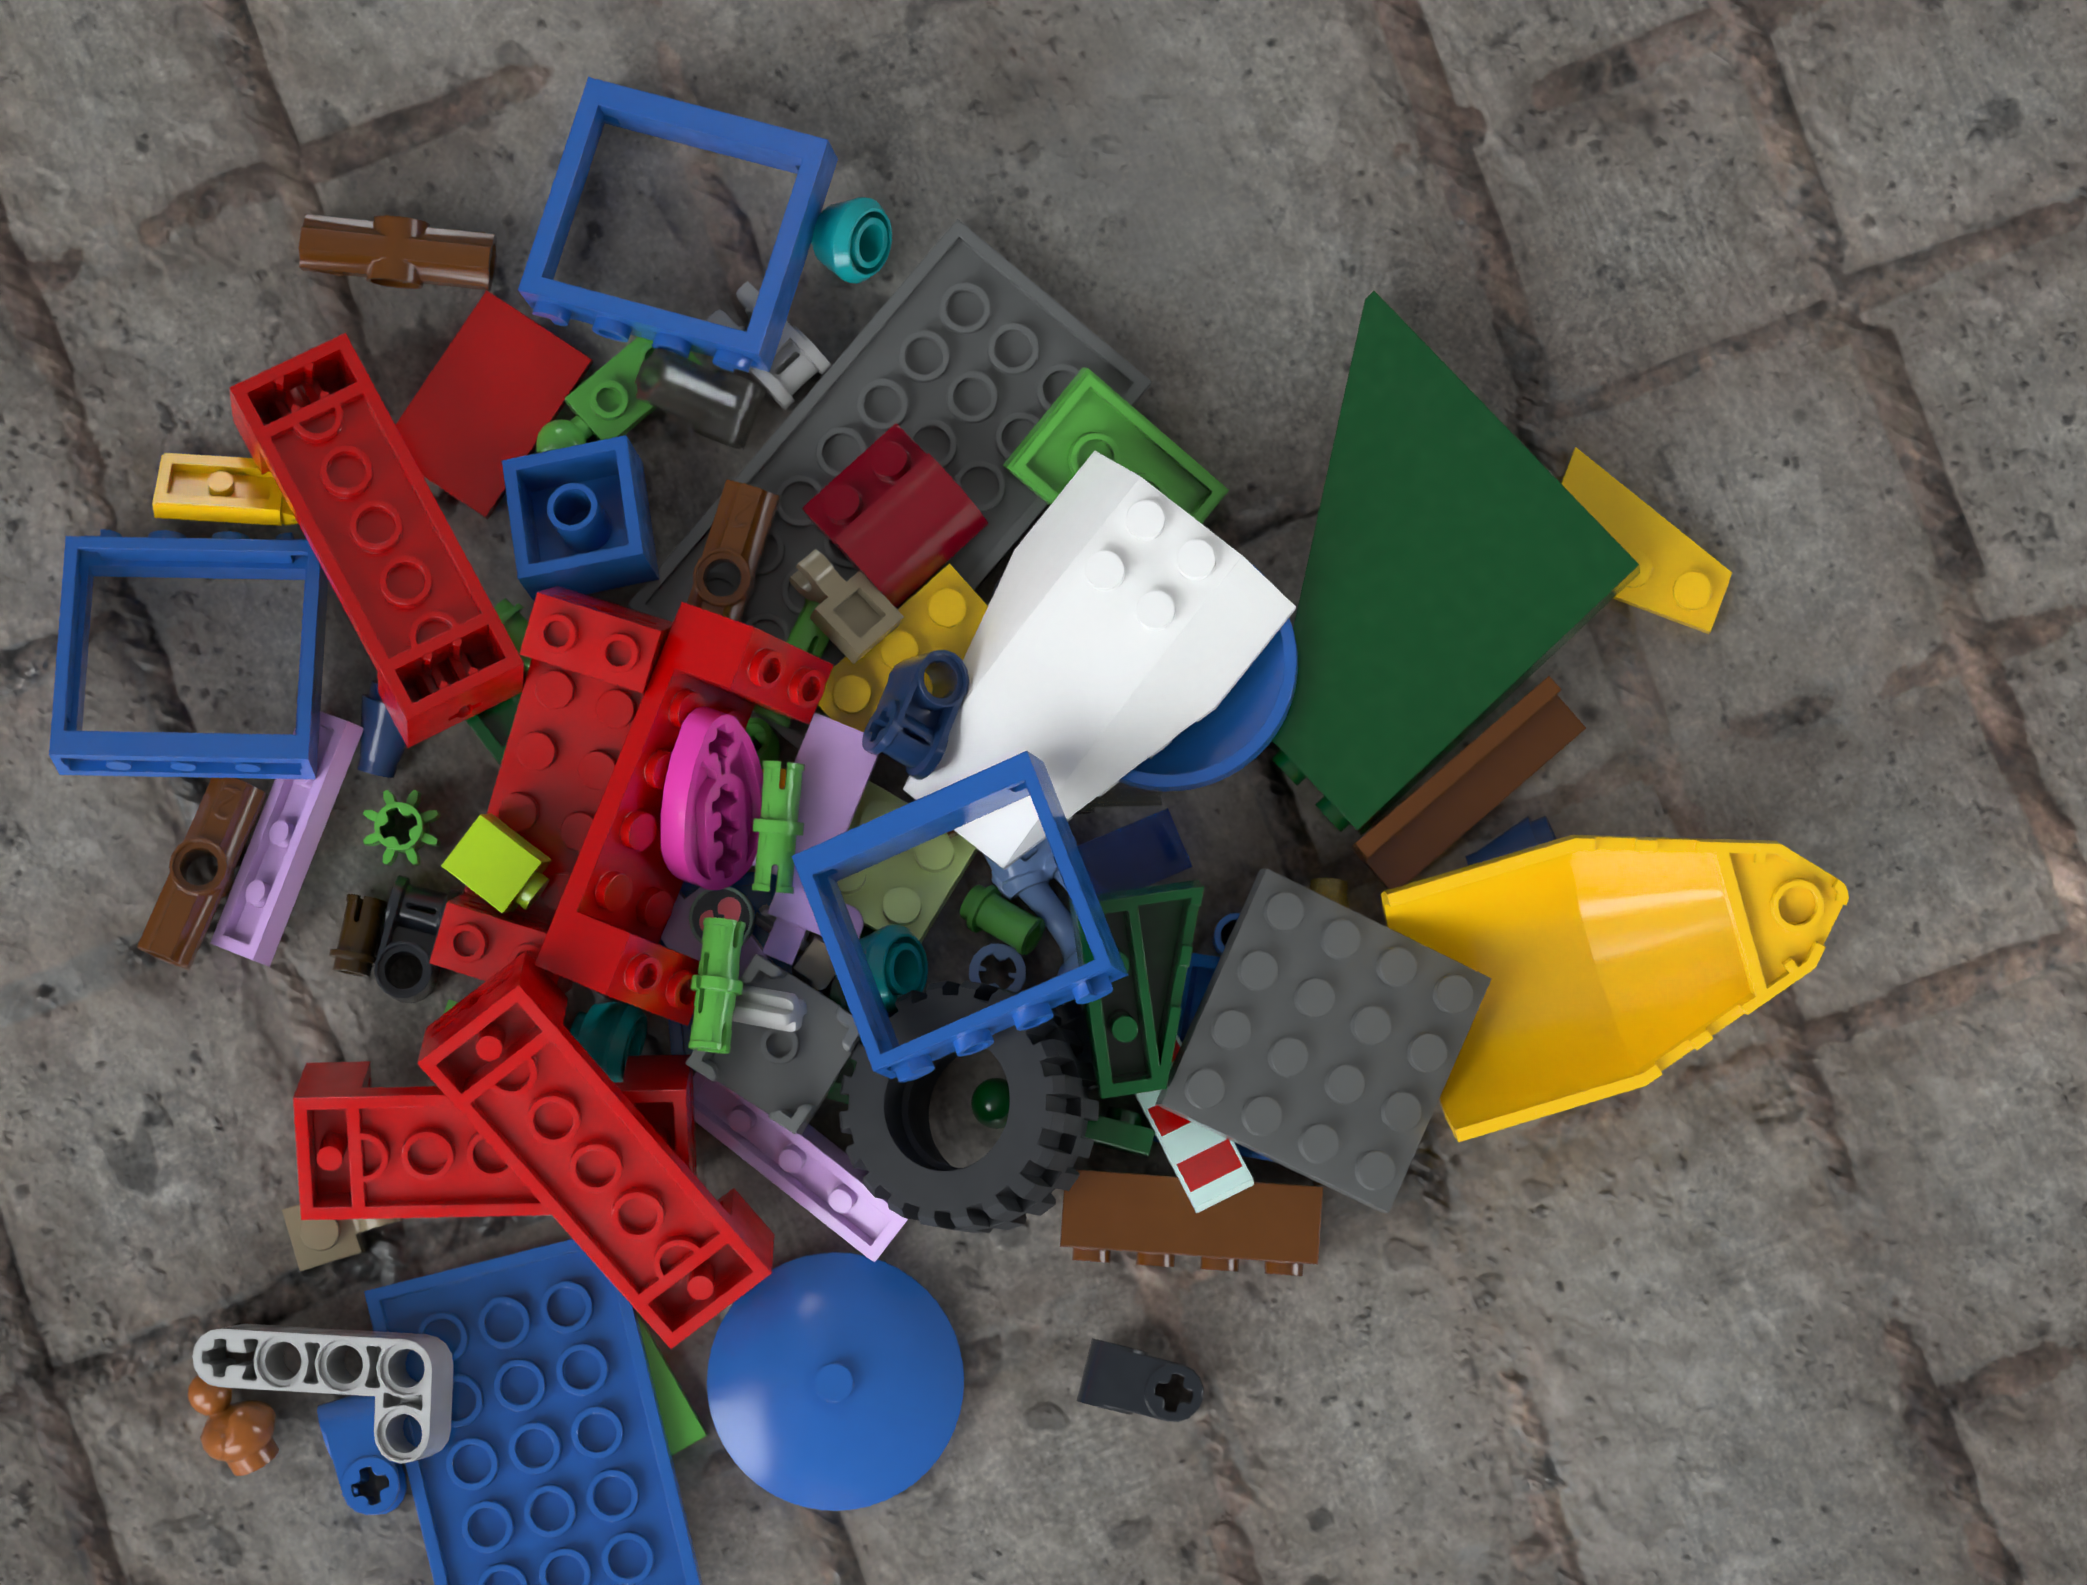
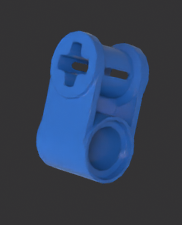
M350 1395L318 1405L317 1414L328 1453L333 1460L342 1495L347 1505L354 1511L365 1515L388 1514L397 1509L405 1499L408 1489L407 1477L402 1463L387 1459L381 1454L375 1443V1396ZM372 1469L376 1476H387L389 1480V1487L380 1491L381 1502L377 1503L374 1496H363L360 1491V1485L369 1481L368 1470Z

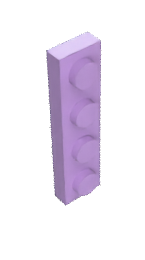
M320 711L316 779H275L210 944L270 967L364 730L363 727Z
M699 1072L695 1073L693 1076L695 1122L863 1255L875 1262L908 1219L889 1210L888 1200L875 1198L864 1186L863 1177L869 1171L853 1168L848 1155L808 1124L802 1134H793L768 1117L769 1114L721 1083L711 1081Z

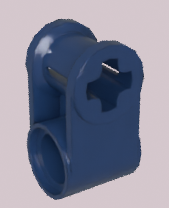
M936 650L905 659L896 664L889 674L888 682L877 709L865 728L862 737V747L864 750L874 755L882 752L905 765L908 775L916 780H923L928 777L937 767L946 751L950 730L962 700L968 691V670L962 659L953 652ZM925 672L932 682V694L928 692L924 683Z

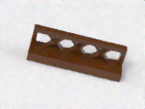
M1550 676L1537 685L1351 847L1387 890L1406 885L1586 729L1583 723L1557 695L1562 689Z

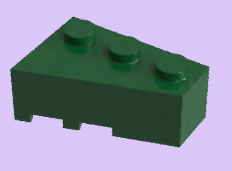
M1198 880L1096 894L1128 976L1111 983L1113 987L1111 993L1098 1000L1084 1004L1092 1067L1096 1078L1095 1088L1102 1099L1167 1089L1182 1009L1181 1001L1186 974L1192 956V942L1199 906H1201L1204 885ZM1069 898L1078 966L1080 967L1095 959L1071 898Z

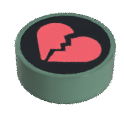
M731 887L721 890L703 891L697 896L690 908V928L695 938L701 944L703 943L704 918H726L746 923L743 944L750 938L755 928L756 916L752 903L742 892Z

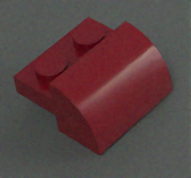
M897 423L890 427L802 507L808 518L846 556L858 572L861 571L895 608L989 524L977 506L945 469L929 453L926 454Z

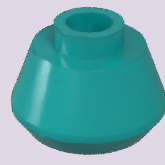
M859 197L827 206L817 219L811 244L819 262L843 281L858 284L868 280L884 266L891 250L892 227L887 214L876 200Z
M887 925L859 939L886 1011L897 1013L898 1009L895 1005L897 998L911 990L923 991L927 980L928 963L922 944L909 929L901 925Z
M623 1001L595 1003L588 1013L580 1011L577 1014L570 1033L613 1082H622L627 1057L641 1056L647 1034V1016L641 1008Z

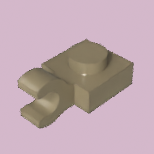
M816 549L797 564L796 568L798 571L789 578L791 584L802 596L810 601L819 603L811 614L810 619L853 664L896 629L904 618L861 571L857 572L846 582L834 569L830 561Z
M300 1204L282 1209L300 1271L363 1253L365 1249L360 1233L403 1220L402 1218L301 1220Z

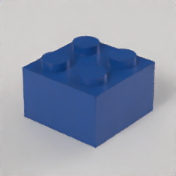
M626 435L502 460L517 578L534 602L537 592L556 586L582 594H590L660 579L644 466Z

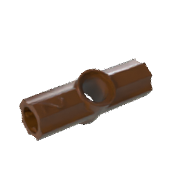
M305 214L299 241V268L302 271L312 273L319 272L336 276L366 277V281L369 283L400 289H421L423 284L491 291L496 269L497 237L495 234L433 228L425 221L400 216H374L373 221Z
M726 480L702 557L694 568L693 586L687 604L739 622L741 621L746 603L754 592L756 571L780 500L779 495L742 482ZM722 563H730L740 569L741 584L729 596H715L708 589V575L715 566Z
M211 778L184 841L177 846L171 855L170 873L137 945L139 950L177 967L187 970L191 969L221 899L233 887L235 879L234 869L267 797L265 791L238 778ZM203 856L217 859L218 870L212 881L199 886L190 884L187 881V870L192 861Z

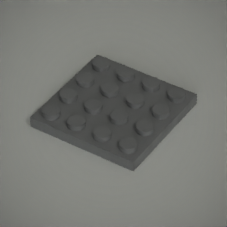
M1260 869L1170 1069L1167 1089L1161 1090L1155 1105L1381 1213H1389L1492 978L1269 869Z

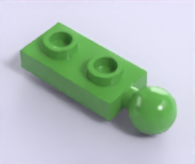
M637 337L565 397V404L576 416L570 421L558 419L544 425L536 439L537 453L587 443L586 440L592 435L598 441L626 435L701 372L703 364L691 351L688 358L670 356L652 347V340Z

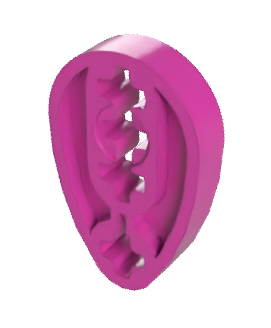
M706 706L696 708L686 717L670 757L661 809V851L667 868L678 879L707 890H721L741 879L750 869L756 857L759 832H753L754 818L760 819L763 772L751 738L736 717Z

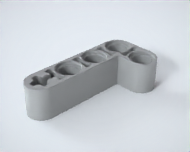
M239 1324L210 1330L202 1335L195 1344L192 1355L194 1368L199 1377L209 1385L226 1388L375 1396V1443L381 1454L390 1461L408 1463L433 1456L441 1451L449 1441L452 1416L453 1359L446 1343L438 1337L414 1333ZM288 1343L294 1345L301 1355V1367L296 1375L289 1371L284 1363L283 1355ZM350 1346L356 1349L362 1357L363 1368L358 1378H354L349 1374L345 1367V1353ZM226 1347L231 1352L248 1353L255 1351L254 1359L236 1364V1360L226 1358ZM410 1350L417 1352L424 1361L425 1371L420 1382L412 1379L406 1371L405 1362ZM408 1415L418 1420L422 1428V1439L418 1447L410 1444L404 1436L403 1425Z

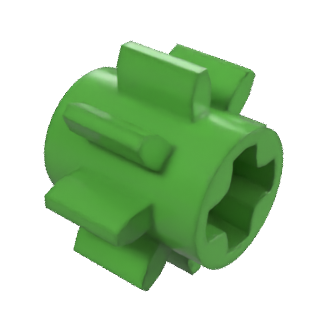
M385 790L383 791V798L386 806L379 813L373 810H364L363 815L375 822V833L367 835L363 839V843L367 846H376L381 843L387 848L383 854V863L391 866L396 861L398 853L406 854L408 860L413 865L419 866L421 865V857L418 850L425 843L431 846H440L441 844L435 836L429 834V823L437 821L441 814L437 810H428L424 813L419 811L417 808L421 802V793L416 790L409 794L406 803L398 802L396 796L391 791ZM399 812L410 820H417V826L409 830L411 841L406 844L396 837H388L387 834L388 830L395 827L393 816Z

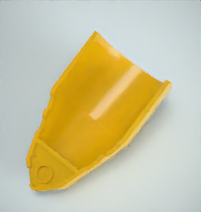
M1569 835L1386 890L1381 893L1386 927L1492 978L1439 1098L1441 1108L1458 1142H1462L1647 1086L1662 1075L1661 1071L1693 1049H1700L1714 1039L1713 1035L1745 1013L1749 1015L1815 969L1826 948L1824 943L1843 905L1847 906L1849 894L1845 884L1838 878L1777 841Z

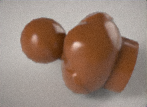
M196 1375L189 1384L188 1400L198 1413L209 1416L200 1436L206 1453L213 1459L227 1462L235 1476H243L255 1472L273 1460L279 1452V1448L272 1437L276 1423L274 1409L268 1403L258 1400H247L230 1404L232 1388L209 1385L199 1375Z

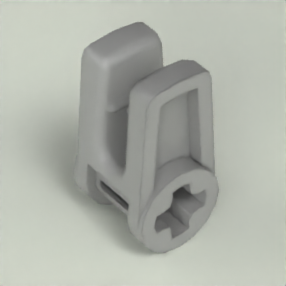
M747 281L738 289L736 295L738 301L744 307L748 318L751 319L759 292ZM720 309L714 311L706 319L708 322L747 332L744 326L739 327ZM786 321L770 372L750 367L749 373L786 410L795 402L792 395L816 372L821 375L825 374L832 365L796 326H791Z

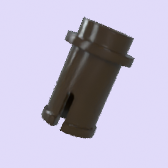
M347 894V904L337 949H330L329 956L335 958L332 970L348 975L370 978L372 967L375 966L377 943L384 911L387 909L388 903L373 897L364 896V899H361L360 895Z

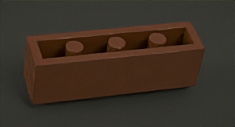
M1076 1170L1080 1176L1069 1191L1064 1190L1060 1247H1073L1072 1260L1110 1263L1111 1250L1137 1252L1136 1265L1175 1267V1255L1201 1256L1200 1269L1239 1272L1240 1259L1265 1261V1274L1303 1276L1304 1264L1318 1265L1323 1187L1254 1182L1253 1186L1199 1213H1196L1178 1177Z

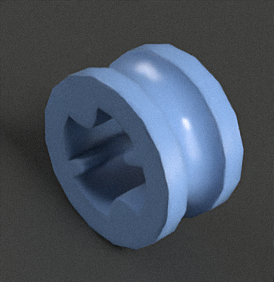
M990 944L982 947L973 956L969 965L970 981L981 983L979 972H986L987 970L980 965L987 957L994 955L999 962L1010 958L1016 967V973L1008 974L1010 978L1015 980L1006 990L1018 993L1026 979V966L1022 956L1014 948L1005 944ZM996 983L990 984L991 986L999 987Z

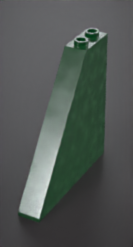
M1375 291L1365 299L1293 626L1298 652L1296 689L1287 717L1278 733L1272 739V742L1279 751L1271 758L1296 786L1306 778L1323 795L1315 806L1340 832L1351 825L1360 835L1368 830L1640 574V565Z

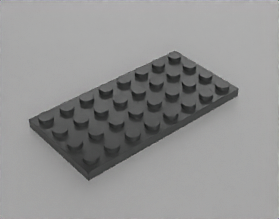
M957 219L734 479L736 482L758 487L780 496L756 571L754 592L746 603L740 622L756 627L786 642L805 603V597L794 588L789 578L798 571L796 568L797 564L815 549L830 561L834 569L846 582L858 572L846 556L808 518L802 507L895 423L926 454L929 453L945 469L989 523L896 607L898 610L949 563L976 592L1049 505L1002 465L1083 367L1089 368L1131 406H1134L1150 388L1152 381ZM721 496L658 568L660 579L646 582L627 604L629 608L674 622L681 602L687 603L693 586L694 568L702 557ZM722 563L715 566L710 571L707 579L710 593L720 597L733 594L741 584V573L737 566L730 563ZM829 640L821 659L835 666L845 655ZM817 705L815 713L829 718ZM755 713L798 751L800 750L810 726L809 724L791 719V724L787 728Z

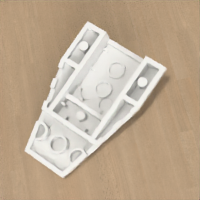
M1094 451L1014 550L963 659L968 670L969 686L950 730L946 751L937 767L928 777L923 780H916L909 776L903 790L915 800H918L1013 756L1028 751L1044 762L1068 822L1076 812L1097 796L1101 797L1119 783L1122 777L1149 757L1151 759L1172 743V739L1214 711L1295 611L1296 606L1243 555L1145 479ZM1030 796L954 829L955 832L1003 870L1047 838Z

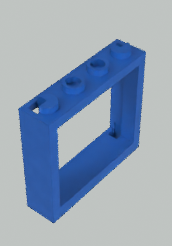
M588 77L518 291L529 306L533 308L532 314L549 318L555 325L568 326L570 319L592 324L593 332L611 340L628 342L630 335L652 340V347L670 356L688 358L690 351L713 357L712 363L733 373L735 369L749 372L750 367L770 372L812 242L815 225L822 211L838 158L828 139ZM604 124L797 174L747 332L553 280Z
M106 529L100 530V536H66L49 756L59 775L316 779L328 578L307 539H294L292 532L279 534L275 540L250 539L249 536L243 533L232 531L214 533L211 539L186 538L184 534L170 530L153 531L148 534V537H123L116 531ZM94 576L305 580L295 735L82 731Z
M1028 751L1022 752L791 856L872 1070L890 1079L897 1077L899 1082H908L923 1077L935 1069L934 1060L955 1051L959 1057L982 1051L994 1043L993 1034L1014 1025L1019 1031L1039 1026L1053 1018V1008L1073 999L1076 1000L1077 1004H1086L1098 1000L1113 991L1112 982L1128 976L1046 766L1042 760ZM1030 796L1095 960L903 1045H899L837 882Z

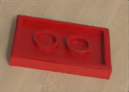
M486 290L396 423V427L423 477L488 520L506 494L502 460L527 456L534 452L539 431L544 425L557 418L565 406V397L578 387L594 362Z

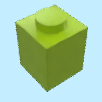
M490 813L479 815L441 866L503 914L513 912L518 905L527 910L538 899L550 881L542 873L552 860Z

